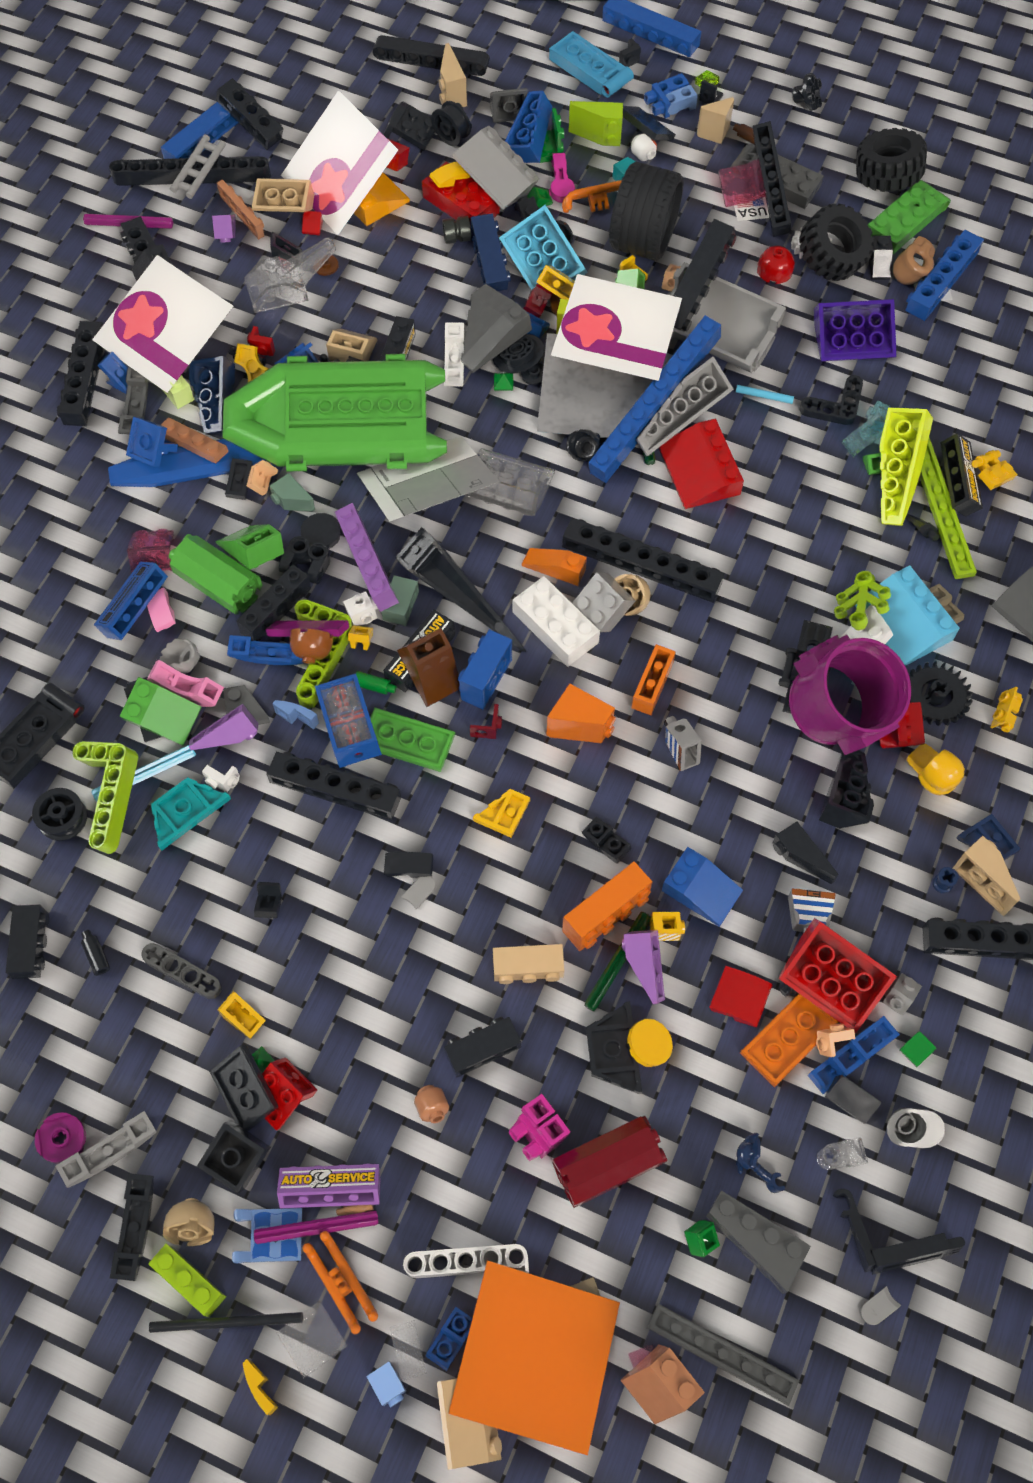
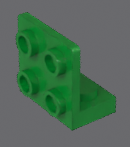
M552 108L551 130L546 132L540 163L551 162L554 153L564 152L563 141H561V139H564V128L560 127L561 116L560 114L557 115L556 108Z

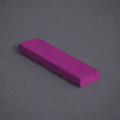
M348 620L275 621L266 629V633L269 637H290L292 629L301 628L300 632H305L307 629H316L328 632L330 636L340 637L349 628Z

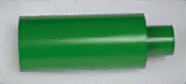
M361 671L356 672L361 688L384 695L388 692L395 694L397 686L390 684V680Z

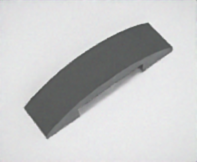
M128 366L126 377L128 387L124 413L120 415L118 427L119 434L129 435L133 417L144 419L149 381L130 366Z

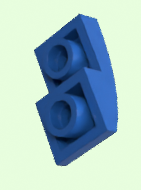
M455 1307L426 1353V1357L447 1371L468 1338L473 1318Z

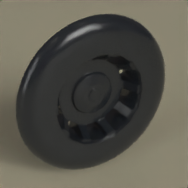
M525 334L495 356L493 363L496 368L505 373L514 374L527 371L541 360L544 354V344L538 337Z

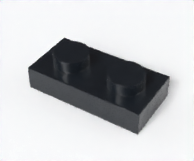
M232 458L225 491L227 498L246 500L248 492L246 485L251 466H253L252 461Z

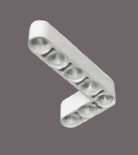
M519 1244L418 1251L409 1253L403 1263L404 1270L412 1278L479 1274L485 1271V1255L495 1253L498 1256V1264L529 1273L527 1251ZM520 1251L524 1257L523 1261L520 1264L511 1263L509 1260L511 1252ZM465 1254L473 1258V1263L469 1268H462L459 1265L460 1257ZM442 1256L448 1260L445 1269H435L434 1261L437 1257ZM415 1258L422 1261L421 1269L417 1272L410 1271V1261Z

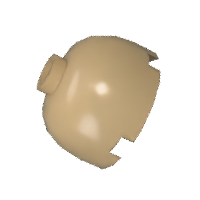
M623 574L616 577L615 580L635 600L634 604L625 613V616L639 614L646 609L651 595L647 582L640 576Z
M189 1198L177 1203L166 1214L163 1237L172 1244L179 1245V1241H189L187 1246L203 1245L208 1243L212 1239V1235H214V1215L207 1205L199 1202L197 1199Z

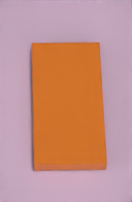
M798 994L741 1050L740 1054L775 1088L816 1046L817 1031L830 1029L831 1024H838L839 1021L801 994Z

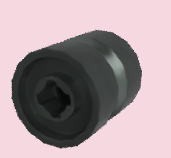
M468 216L458 217L456 221L453 218L442 220L445 244L456 243L458 239L461 242L471 241Z

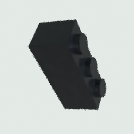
M40 904L12 906L5 972L12 979L41 978V970L45 968L43 948L47 946L45 927L49 924V913Z
M503 1017L496 1018L486 1028L477 1027L471 1030L468 1036L462 1039L456 1037L447 1042L448 1045L444 1046L456 1078L521 1048V1040L510 1017L505 1019Z

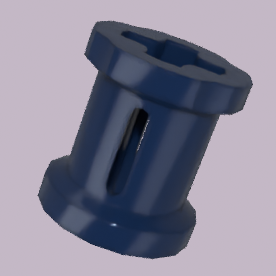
M950 867L942 868L933 879L935 890L943 894L950 892L959 879L957 871Z

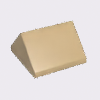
M733 97L701 106L697 129L698 137L722 144L730 128L734 105Z

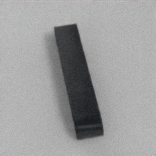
M380 35L375 42L372 53L379 60L441 70L445 45ZM451 46L464 74L483 76L486 73L490 57L486 52Z

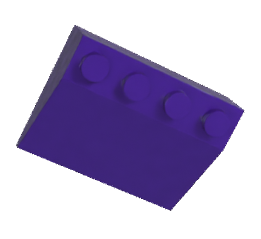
M894 299L819 303L814 308V328L821 362L897 357Z

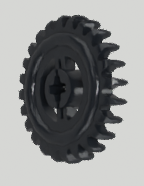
M937 661L933 663L932 668L926 662L923 669L919 664L916 667V672L915 669L910 671V703H921L923 721L927 719L929 725L933 721H935L937 726H940L942 722L947 726L950 722L957 723L959 718H964L965 713L969 712V706L973 702L972 699L968 700L972 697L973 692H967L971 688V684L963 685L967 677L959 679L961 671L953 674L954 666L945 670V662L940 668L937 667ZM932 682L926 695L922 696V687ZM951 693V702L947 706H932L941 705L946 699L947 695Z

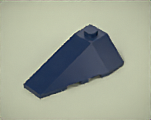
M224 356L191 361L189 364V381L194 389V399L199 406V416L204 433L223 432V402L225 398L233 393L235 364Z

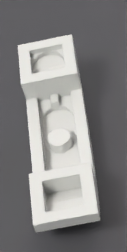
M445 323L444 369L446 382H444V386H463L464 364L461 362V355L464 353V323Z

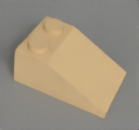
M446 43L440 70L441 79H439V87L441 89V94H439L442 105L446 101L460 103L462 107H466V77L450 44Z
M984 836L976 841L952 868L1003 917L1020 900L1001 852L992 841L987 840Z

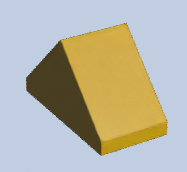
M234 991L217 1009L227 1022L249 1039L266 1021Z

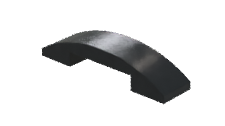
M128 1173L124 1199H126L117 1252H114L110 1279L136 1281L151 1216L154 1176Z

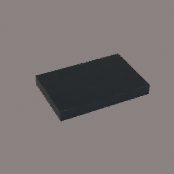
M623 106V118L652 140L672 141L674 139L675 133L640 107Z
M246 1044L240 1045L209 1071L235 1123L246 1131L251 1130L279 1107Z

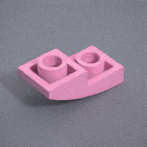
M163 587L157 591L147 605L153 626L157 632L168 629L176 623L174 610L169 605L168 592Z

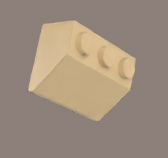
M257 179L252 211L307 212L312 210L315 194L311 181Z
M457 1379L437 1382L448 1470L502 1460V1443L498 1437L497 1428L448 1414Z

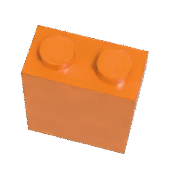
M569 684L547 716L546 736L602 743L605 737L609 738L615 727L613 724L616 720V717H614L615 708L578 687Z

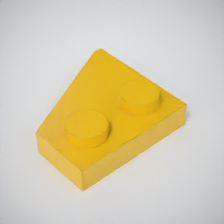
M509 789L502 794L500 799L491 802L488 808L479 814L476 813L473 816V821L512 838L530 802V797Z

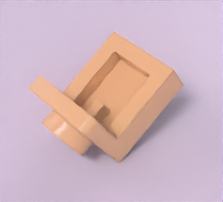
M262 460L251 466L246 486L262 496L267 494L271 477L278 473V469L267 461Z
M831 1024L830 1029L817 1031L816 1045L820 1055L835 1057L834 1042L855 1039L854 1029L846 1028L844 1024Z

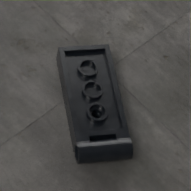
M47 683L41 692L0 733V779L14 789L76 723V719L83 714L85 706L53 683Z

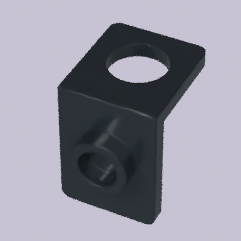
M705 80L701 82L700 101L710 104L719 101L723 97V93L717 90L716 85Z

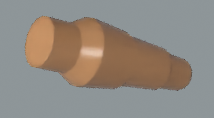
M374 1205L343 1206L336 1210V1214L341 1216L374 1210Z

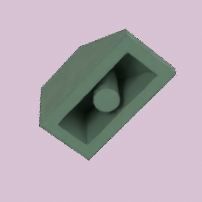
M290 473L270 485L272 501L276 505L279 504L284 510L307 512L315 510L313 498Z

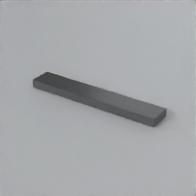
M657 1304L647 1329L783 1404L790 1405L799 1383L798 1379L668 1308Z

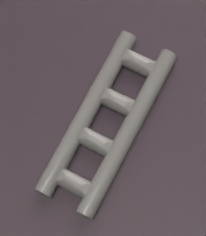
M204 134L171 185L170 190L173 193H176L179 188L186 190V196L192 199L226 146L225 142L220 140L215 145L210 143V137ZM204 148L213 151L209 158L200 155ZM195 162L204 164L201 171L192 169ZM187 175L196 178L192 185L183 182Z

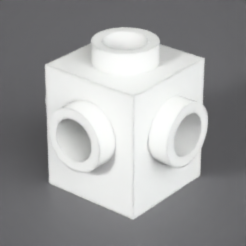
M366 592L343 601L353 625L361 626L377 619L375 610L378 607Z

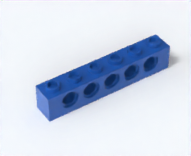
M966 229L960 236L956 235L952 246H948L943 253V257H939L935 262L933 270L925 276L924 281L920 280L915 292L909 294L906 300L908 305L905 311L925 321L977 256L984 239Z

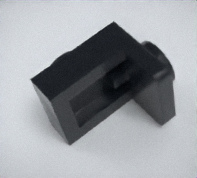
M632 38L628 40V48L620 51L619 63L625 67H630L640 61L641 47Z
M528 196L522 197L517 200L518 202L514 206L515 211H519L522 221L539 209L534 196L528 198Z
M258 882V896L254 908V917L278 918L282 901L280 883Z

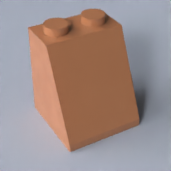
M658 1345L620 1380L654 1424L685 1412L705 1393L669 1347Z

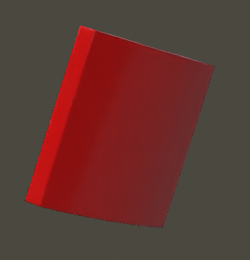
M725 966L709 1008L713 1012L733 1017L737 1022L757 1027L773 985L752 974Z

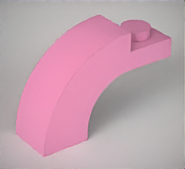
M160 660L155 662L147 678L150 682L201 707L215 706L224 687L207 677H190Z

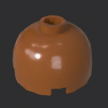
M301 628L290 631V648L297 657L302 658L303 663L315 664V660L324 659L332 649L334 636H330L328 632L316 629H307L305 632H300Z

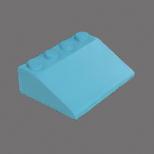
M546 205L499 237L531 290L537 284V280L546 265L555 267L573 280H576L577 274L585 275L588 273Z
M910 565L892 574L880 583L883 587H889L891 591V597L886 600L890 610L885 614H880L893 633V636L885 645L900 657L905 666L954 640L960 629ZM873 590L868 592L874 595L875 597L879 598L877 592ZM866 602V609L871 605Z

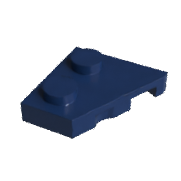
M990 814L956 837L958 841L971 847L984 836L996 845L1004 861L1021 849L993 814Z

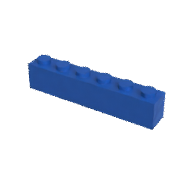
M608 0L603 6L602 21L682 55L691 57L700 46V30L628 0Z
M216 102L161 146L163 158H189L204 134L210 137V143H214L239 122Z

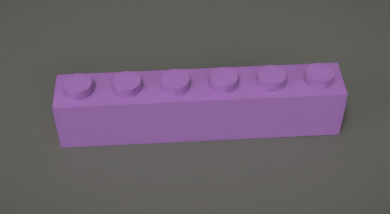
M353 503L335 511V515L369 593L379 611L381 612L399 603L364 523Z

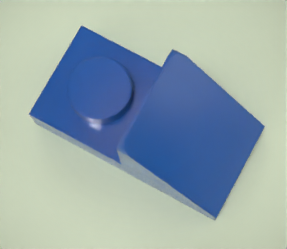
M112 351L97 366L109 377L106 381L107 384L126 394L128 367Z

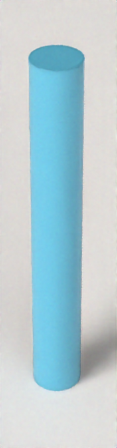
M737 385L736 393L793 404L794 396L742 385Z

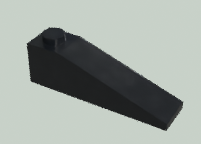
M857 750L847 755H844L843 751L841 752L819 821L839 829L870 822L874 801L870 796L871 784L868 783L867 779L868 767L864 752Z

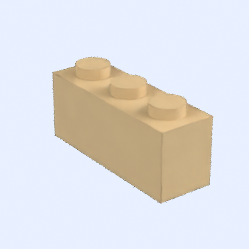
M562 944L493 948L494 981H499L500 984L513 983V980L532 983L536 982V979H546V981L553 982L564 978Z

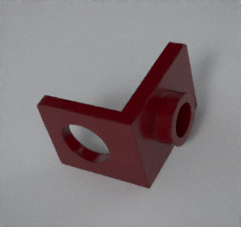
M494 704L492 727L470 725V737L496 739L497 729L502 727V716H499V704ZM481 730L485 731L486 733H478L476 731Z

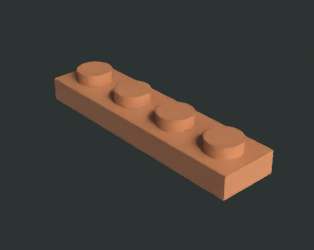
M224 180L217 182L219 195L258 240L265 237L263 231L264 223L254 215L251 207L245 205L242 197L235 194L231 185H227Z
M171 418L166 419L161 424V426L167 428L165 439L215 464L228 453L226 445Z

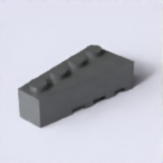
M721 1191L706 1217L711 1222H714V1225L776 1286L782 1295L787 1293L811 1246Z

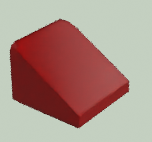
M304 212L302 234L320 235L323 224L321 212Z

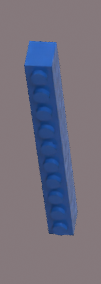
M706 315L702 318L663 367L659 381H652L588 462L590 474L607 483L637 445V437L678 384L700 365L721 338L720 323Z

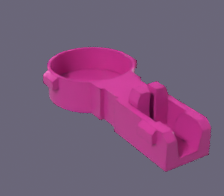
M554 153L551 163L555 180L551 183L549 194L555 201L562 203L569 192L576 190V187L567 175L565 153Z

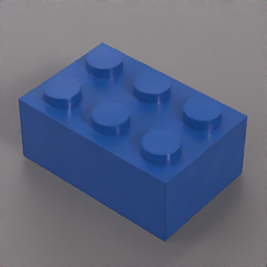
M490 629L486 636L482 635L478 642L476 653L472 652L468 660L469 665L466 670L463 669L458 677L462 701L484 710L512 661V639Z

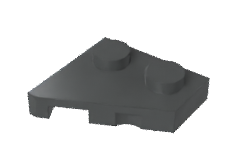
M245 685L223 689L226 715L243 704L258 722V725L270 723L268 715Z

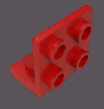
M286 1057L271 1062L262 1073L279 1106L264 1119L275 1130L281 1129L300 1102L313 1097L318 1091Z

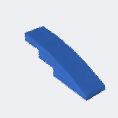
M883 1016L835 1053V1057H829L811 1071L808 1077L820 1092L825 1094L835 1076L843 1075L847 1077L900 1034Z

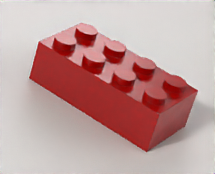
M446 161V162L443 163L440 167H442V166H444V165H447V164H450V163H448V162ZM429 176L422 181L424 199L455 220L458 217L468 216L470 228L471 217L493 213L495 218L500 213V206L471 177L455 180L454 186L439 188Z

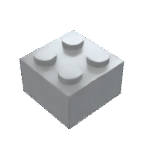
M596 572L572 604L600 632H611L634 604L635 600L609 573Z

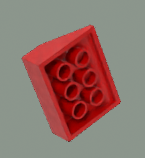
M716 418L696 423L673 436L659 447L684 509L741 495L744 480Z
M814 918L799 939L778 979L841 1024H844L847 1028L854 1029L856 1034L897 976Z

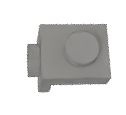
M901 973L883 1003L900 1015H904L922 986L912 978Z

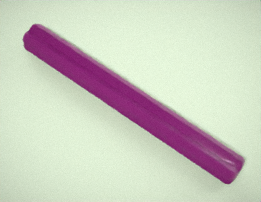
M84 214L83 221L85 225L121 227V223L140 216ZM141 216L147 228L172 229L174 225L173 218Z
M369 1211L255 1229L254 1241L256 1244L318 1235L323 1231L330 1233L375 1226L379 1222L377 1211Z

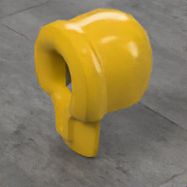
M927 744L919 745L907 757L909 765L918 773L921 785L932 794H948L964 778L965 768L962 761L945 749L938 753Z

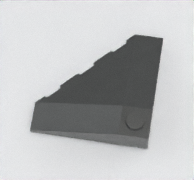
M487 284L472 293L470 297L471 308L468 310L467 331H465L463 342L465 347L464 353L461 355V362L472 373L532 330L530 315L518 303Z

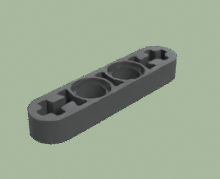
M150 943L143 948L141 952L142 959L150 967L207 999H215L221 994V983L211 974L158 944ZM156 951L158 956L163 959L161 962L155 957L150 959L148 953ZM171 960H176L178 962L177 969L167 971V963ZM188 972H197L195 981H185V976ZM202 980L208 985L214 983L216 989L214 991L209 990L207 993L206 987L201 984Z

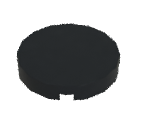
M316 513L304 520L301 526V536L307 538L309 543L321 542L330 549L340 540L341 526L338 520L330 514Z

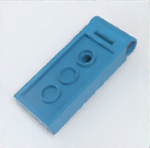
M574 31L549 48L550 61L598 94H603L607 98L634 78L633 71L629 67H625Z

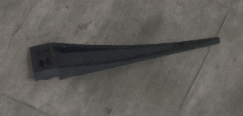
M421 527L395 559L413 575L454 602L494 632L512 639V644L522 652H526L523 645L444 547Z

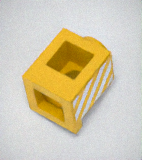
M652 912L649 922L650 930H658L659 941H679L681 934L685 933V922L681 920L680 912Z

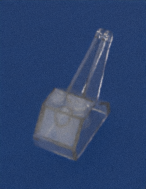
M325 238L288 260L279 256L259 260L245 276L246 287L254 313L309 301L305 284L336 251L334 240L332 238Z

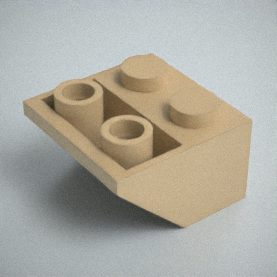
M344 329L333 330L326 344L328 358L331 361L339 359L341 362H346L347 358L351 356L362 361H368L376 345L377 338Z

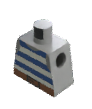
M674 716L665 719V742L679 770L683 771L700 764L702 740L687 719L683 718L677 721Z
M792 888L788 895L792 929L804 933L814 918L829 927L836 893Z

